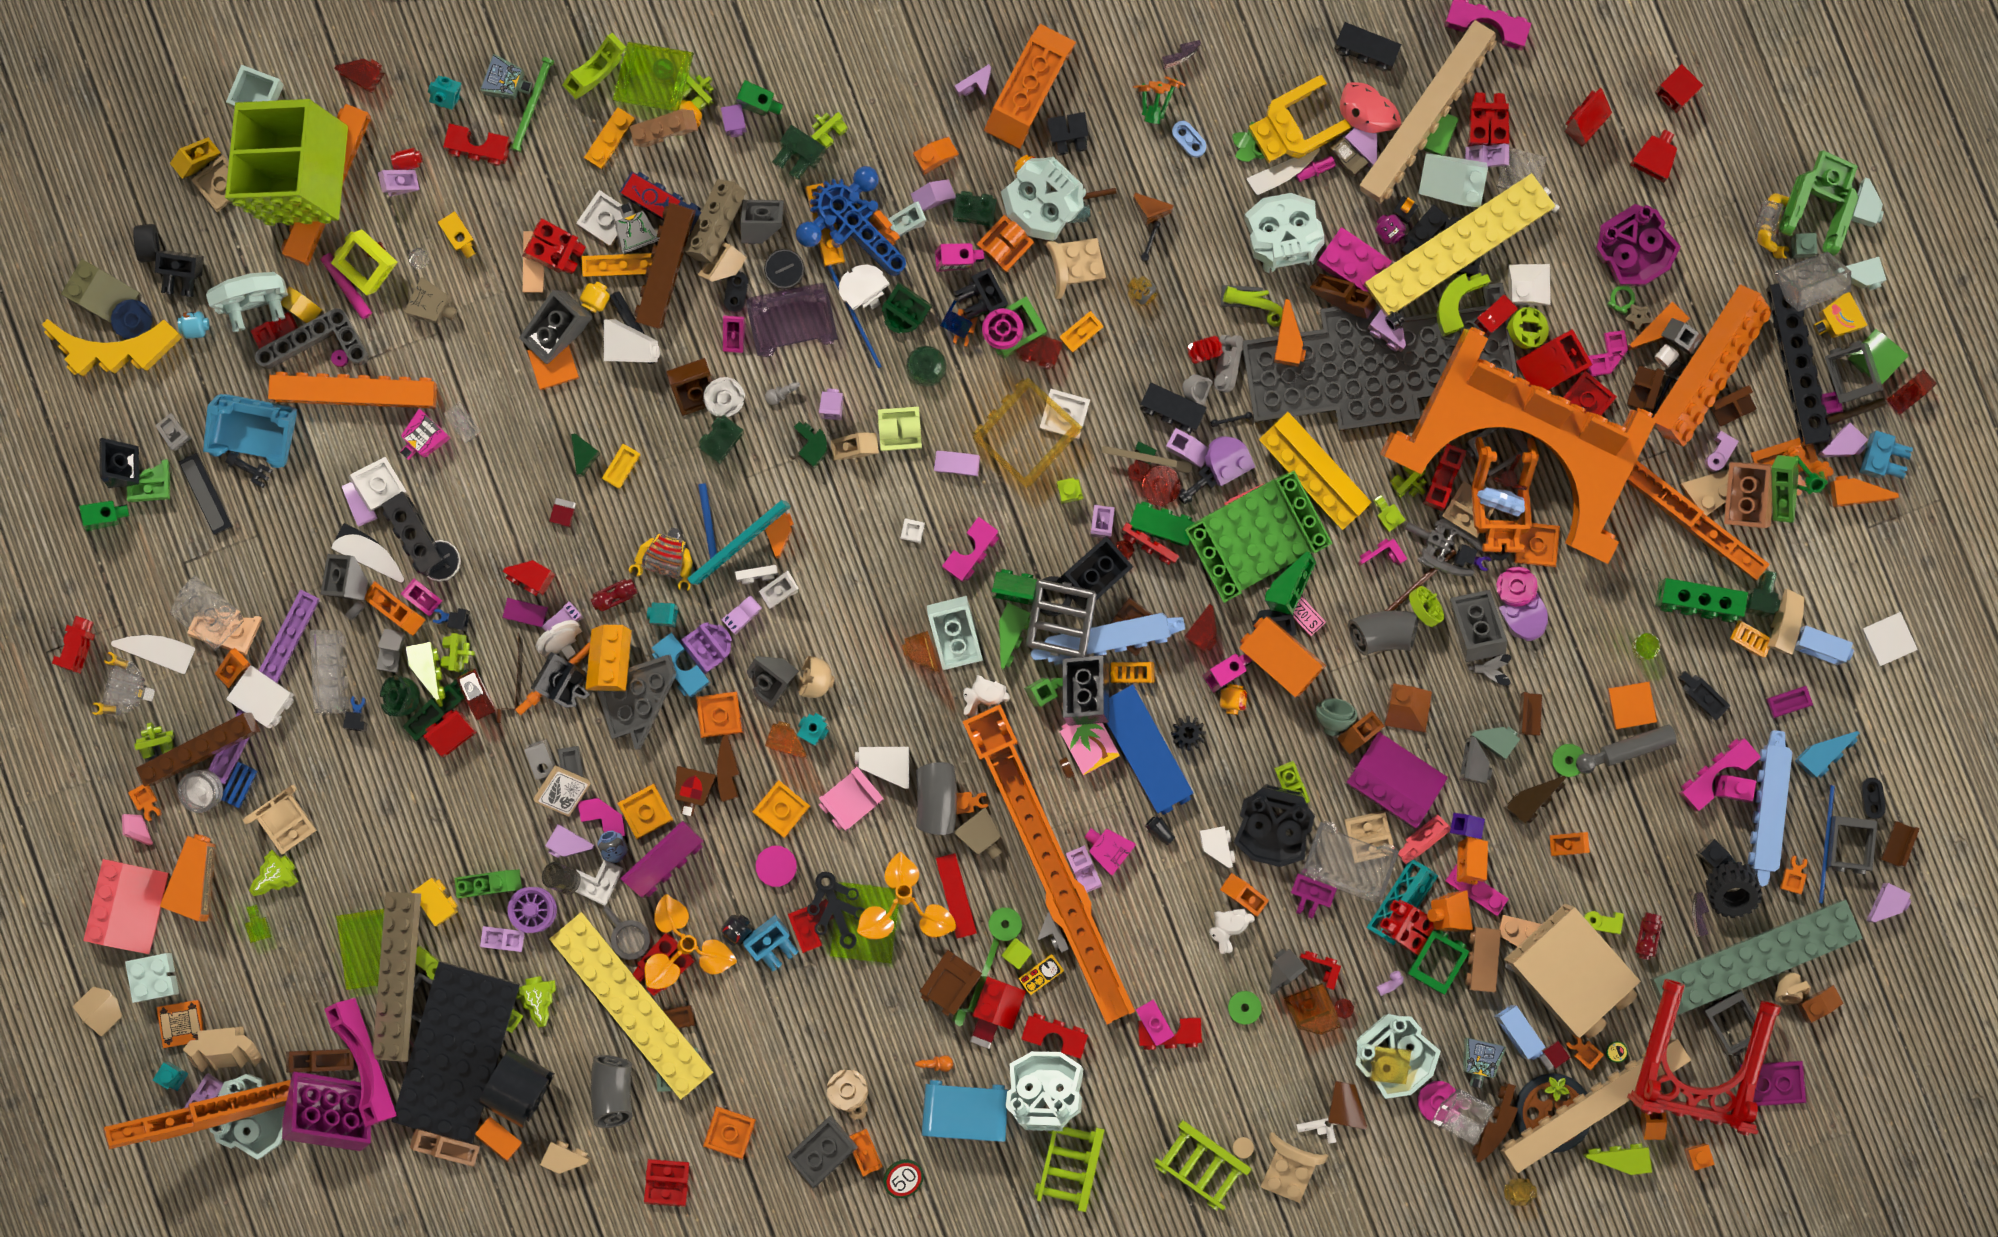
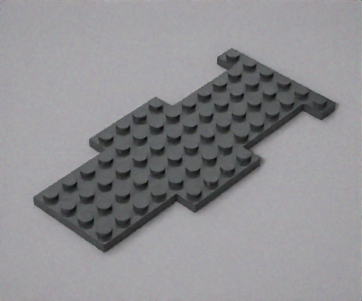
M1503 283L1489 284L1482 287L1484 306L1458 309L1464 327L1462 330L1442 337L1438 326L1437 313L1404 317L1403 308L1397 311L1404 320L1402 325L1406 346L1401 352L1399 350L1393 351L1386 345L1388 342L1382 338L1377 339L1370 334L1371 330L1368 327L1381 310L1378 304L1368 319L1353 315L1338 307L1320 309L1322 329L1300 332L1303 341L1302 349L1306 350L1304 362H1300L1298 367L1274 363L1278 336L1243 341L1242 348L1254 423L1280 419L1287 412L1293 417L1335 411L1338 431L1420 419L1418 399L1431 397L1463 330L1470 329L1471 327L1481 330L1474 321L1502 295H1505ZM1508 318L1489 337L1484 334V337L1488 338L1479 359L1495 364L1496 368L1505 369L1513 373V378L1515 379V377H1518L1512 339L1508 329H1506L1509 322Z

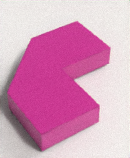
M1625 330L1603 334L1606 353L1588 356L1593 364L1588 369L1591 376L1608 375L1615 369L1628 351Z
M595 798L578 802L581 822L602 819L604 833L615 831L622 834V836H626L623 815L604 801Z

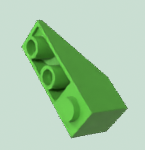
M1007 603L999 620L1002 670L1005 667H1010L1014 656L1011 654L1014 648L1019 649L1023 640L1020 635L1023 629L1028 630L1030 621L1029 612L1010 603Z
M520 869L454 878L457 898L505 893L522 889Z

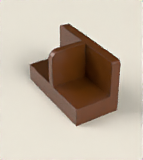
M1639 366L1630 390L1627 405L1644 409L1648 412L1652 411L1665 370L1659 368L1652 370Z
M1750 385L1715 401L1714 405L1710 407L1719 426L1728 424L1757 409L1750 396L1753 393Z

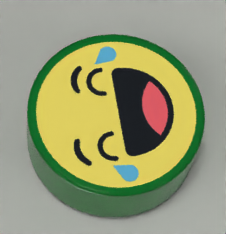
M1611 1042L1606 1048V1056L1612 1062H1622L1628 1055L1627 1047L1622 1042Z

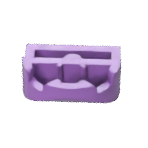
M1222 436L1214 439L1209 444L1210 448L1205 456L1206 466L1211 468L1219 486H1223L1255 468L1246 445L1240 440Z
M1538 593L1530 603L1524 606L1514 607L1505 604L1499 607V612L1506 622L1509 632L1515 638L1519 637L1526 641H1532L1544 634L1548 624V613Z
M703 623L696 630L681 639L680 643L702 672L706 674L722 663L731 651L732 640L729 632L723 626Z

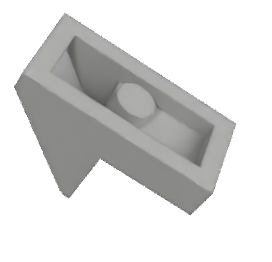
M172 413L155 425L171 450H178L192 439Z
M384 629L378 644L380 652L376 669L398 673L406 632Z
M1048 912L1037 940L1053 934L1054 938H1051V942L1055 950L1066 951L1069 948L1060 928L1053 921L1050 912Z

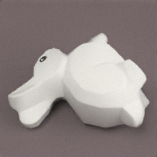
M977 675L972 688H965L963 690V697L967 703L964 715L976 716L978 704L980 703L992 706L1002 701H1009L1010 695L1006 692V686Z
M1245 909L1214 912L1215 927L1209 929V934L1214 941L1219 943L1220 953H1231L1233 947L1229 937L1241 934L1248 927L1249 923L1255 920L1254 916L1247 914Z

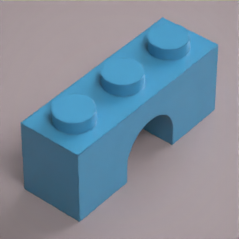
M672 632L652 647L655 651L652 654L655 659L671 655L677 674L675 678L680 683L677 687L684 696L688 694L692 698L711 683L697 665L688 671L678 668L677 659L685 649Z

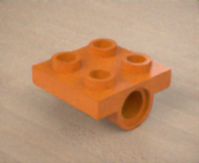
M1003 215L976 246L981 250L983 249V252L1007 273L1031 248L1034 241L1027 236L1026 232L1017 223Z

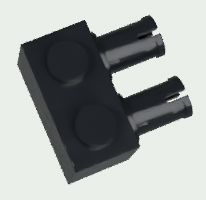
M167 250L156 252L155 273L163 275L161 293L174 294L175 276L182 277L180 295L194 297L195 279L202 276L204 256Z
M990 268L971 276L968 286L953 292L954 297L958 298L956 299L958 303L973 296L978 300L977 304L963 309L964 316L967 315V321L982 314L987 316L996 309H1005L1008 306V302Z

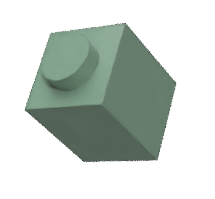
M1816 233L1795 234L1791 238L1792 259L1813 258L1818 253Z

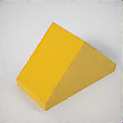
M290 286L287 288L288 296L282 298L281 305L305 323L316 319L323 311Z

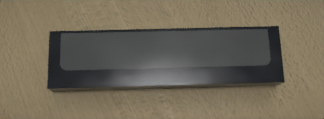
M195 453L178 461L213 535L234 527L199 454Z

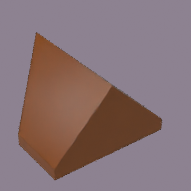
M1134 193L1133 202L1145 225L1172 213L1174 205Z

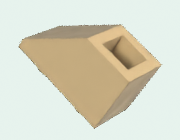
M557 1139L556 1142H550L540 1165L560 1174L589 1163L591 1158L587 1157V1152L578 1148L574 1151L568 1148L569 1144Z

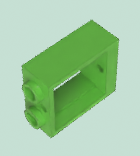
M1027 296L1005 309L1015 311L1022 307L1036 332L1019 341L1012 348H994L998 356L1002 354L1004 359L1047 335L1046 328Z

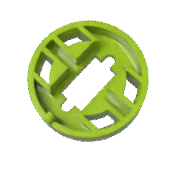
M1525 307L1514 312L1506 327L1512 341L1523 349H1533L1542 345L1549 333L1548 322L1545 316L1533 307ZM1523 322L1533 323L1540 327L1541 330H1538L1537 333L1523 331V328L1519 325H1522Z
M1419 586L1409 594L1411 607L1424 624L1434 627L1444 620L1442 606L1436 598L1437 593L1433 594L1426 587Z

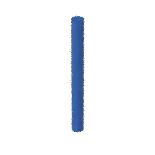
M706 483L698 484L711 559L717 554L707 486Z

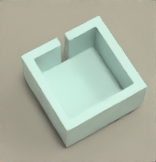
M241 65L226 103L234 109L235 102L276 101L284 84L278 78Z
M172 953L125 961L133 1003L179 994L176 976H167L168 972H175Z

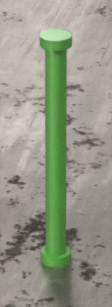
M542 58V67L513 144L509 146V149L521 152V143L550 66L554 64V60L550 58Z

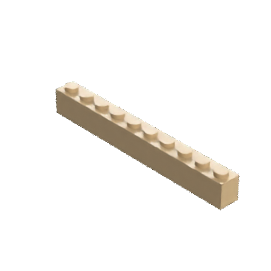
M1474 20L1360 183V191L1380 204L1384 199H1389L1395 183H1400L1403 179L1404 170L1407 166H1412L1418 150H1423L1428 142L1427 137L1430 133H1435L1441 117H1446L1451 109L1450 104L1453 100H1458L1464 84H1469L1472 80L1473 71L1476 67H1481L1487 51H1492L1497 41L1494 31Z
M1669 1039L1667 1047V1062L1673 1073L1691 1061L1678 1039ZM1645 1053L1642 1054L1643 1058L1639 1061L1633 1060L1626 1064V1069L1622 1072L1616 1071L1607 1077L1608 1081L1601 1084L1599 1082L1590 1088L1591 1092L1588 1094H1580L1573 1099L1574 1103L1568 1107L1563 1105L1555 1111L1557 1114L1551 1118L1547 1116L1538 1122L1539 1126L1534 1129L1530 1127L1521 1133L1522 1137L1517 1140L1511 1139L1503 1144L1504 1148L1500 1152L1512 1171L1519 1173L1630 1101L1627 1096L1628 1093L1631 1094L1632 1090L1635 1091ZM1661 1064L1659 1066L1657 1077L1665 1074L1661 1067Z

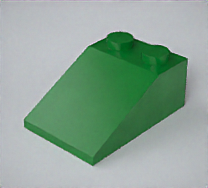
M1001 569V572L996 571L992 587V598L1032 605L1037 579H1033L1034 575L1027 573L1017 576L1013 575L1011 570Z

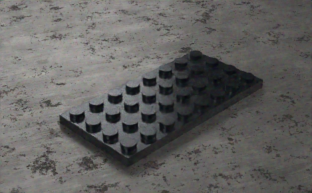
M438 962L395 1107L397 1116L393 1117L391 1122L473 1144L483 1110L479 1100L495 1070L519 990V983L446 962Z

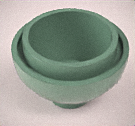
M1329 698L1320 701L1316 706L1317 719L1324 727V732L1328 735L1338 736L1340 731L1348 729L1356 721L1357 711L1350 703L1344 700Z

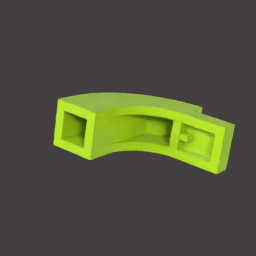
M613 33L607 35L597 52L582 66L570 72L562 86L575 99L585 95L618 65L623 58L621 55L626 46Z
M1465 273L1448 285L1437 307V322L1442 337L1463 329L1464 325L1458 310L1460 298L1468 292L1489 285L1491 281L1488 274L1483 276L1481 273L1470 277V281H1468Z

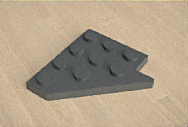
M665 655L628 668L626 691H598L612 739L631 734L635 750L641 749L677 675L671 655Z

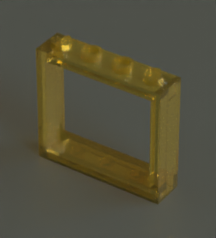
M1027 377L1026 380L1022 379L1015 385L1016 390L1012 395L1007 394L1002 399L1001 403L1003 405L998 410L994 409L987 416L989 420L984 426L980 424L973 432V439L1020 483L1029 489L1084 428ZM1031 388L1072 427L1024 478L987 444L983 438L1022 395Z

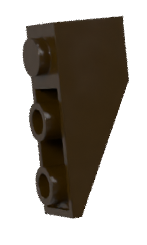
M1561 776L1517 792L1504 808L1521 824L1526 822L1530 824L1538 816L1536 811L1540 807L1545 808L1552 800L1550 798L1554 791L1558 793L1565 786L1563 781L1567 777Z

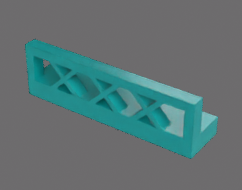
M1414 859L1408 862L1366 928L1394 946L1396 941L1382 933L1383 929L1379 931L1375 926L1380 920L1386 917L1390 918L1393 911L1388 912V906L1393 900H1402L1418 909L1438 878V875ZM1414 866L1420 868L1416 876H1410ZM1407 884L1406 892L1399 895L1401 886Z

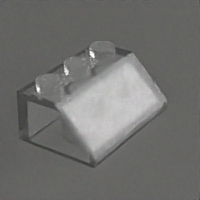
M1829 252L1775 271L1786 301L1797 311L1851 292V270Z
M195 575L181 588L169 612L170 615L215 651L244 622L238 609Z

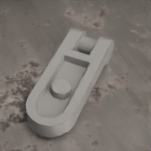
M1221 335L1219 339L1222 344L1223 353L1218 358L1214 385L1217 390L1225 393L1230 392L1236 383L1243 346V338L1238 335L1233 337Z

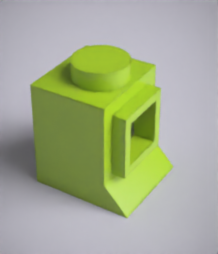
M1073 477L1057 481L1056 485L1059 489L1061 504L1083 499L1079 479L1074 480Z

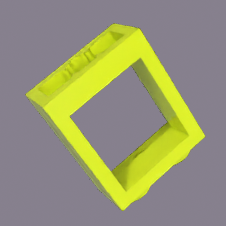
M362 229L356 232L351 231L344 239L346 241L345 244L335 251V258L331 264L367 296L377 292L398 262ZM355 243L379 263V266L369 280L345 260V257Z

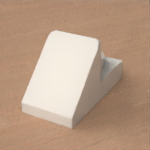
M787 571L759 592L770 609L787 597L796 594L799 588L789 571Z

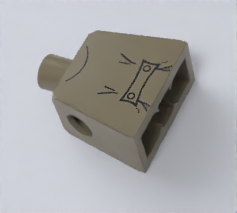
M421 277L404 312L410 317L439 324L442 317L453 321L458 310L449 306L451 301L449 295Z

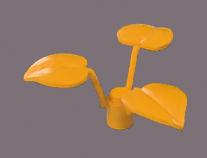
M899 852L889 862L884 875L888 887L896 889V899L893 900V904L887 914L883 908L878 906L867 908L860 916L857 933L868 939L887 937L894 929V922L889 917L898 903L900 905H907L911 902L919 915L922 916L919 927L922 933L928 937L937 938L944 936L956 929V923L949 911L940 905L931 904L927 906L925 913L921 911L915 898L912 897L911 888L919 880V870L902 852Z
M665 894L658 902L654 913V921L656 927L661 932L668 933L673 930L676 935L681 937L677 945L679 951L671 960L664 954H655L647 960L644 969L647 987L662 989L675 983L679 977L680 969L673 962L681 954H690L693 950L701 955L699 965L708 974L722 973L736 964L735 955L724 943L710 939L702 944V951H700L697 941L693 936H685L684 933L682 934L677 931V929H681L687 924L689 914L681 902L673 899L668 894Z

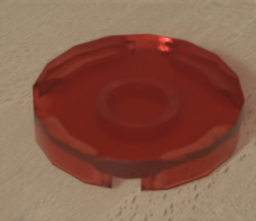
M1156 465L1148 469L1143 475L1140 485L1144 499L1155 506H1165L1170 502L1172 503L1177 498L1181 486L1176 471L1164 465Z

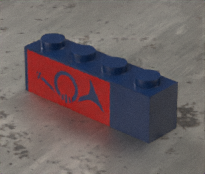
M632 171L619 191L620 195L663 221L665 220L662 217L665 206H669V203L695 209L696 213L690 230V236L701 214V208L694 203H690V205L683 201L684 198L675 192L673 194L665 191L666 187L658 182L655 184L648 181L649 177L641 172L636 174Z

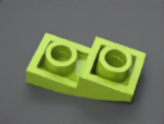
M1294 761L1274 768L1281 788L1302 792L1306 803L1310 802Z

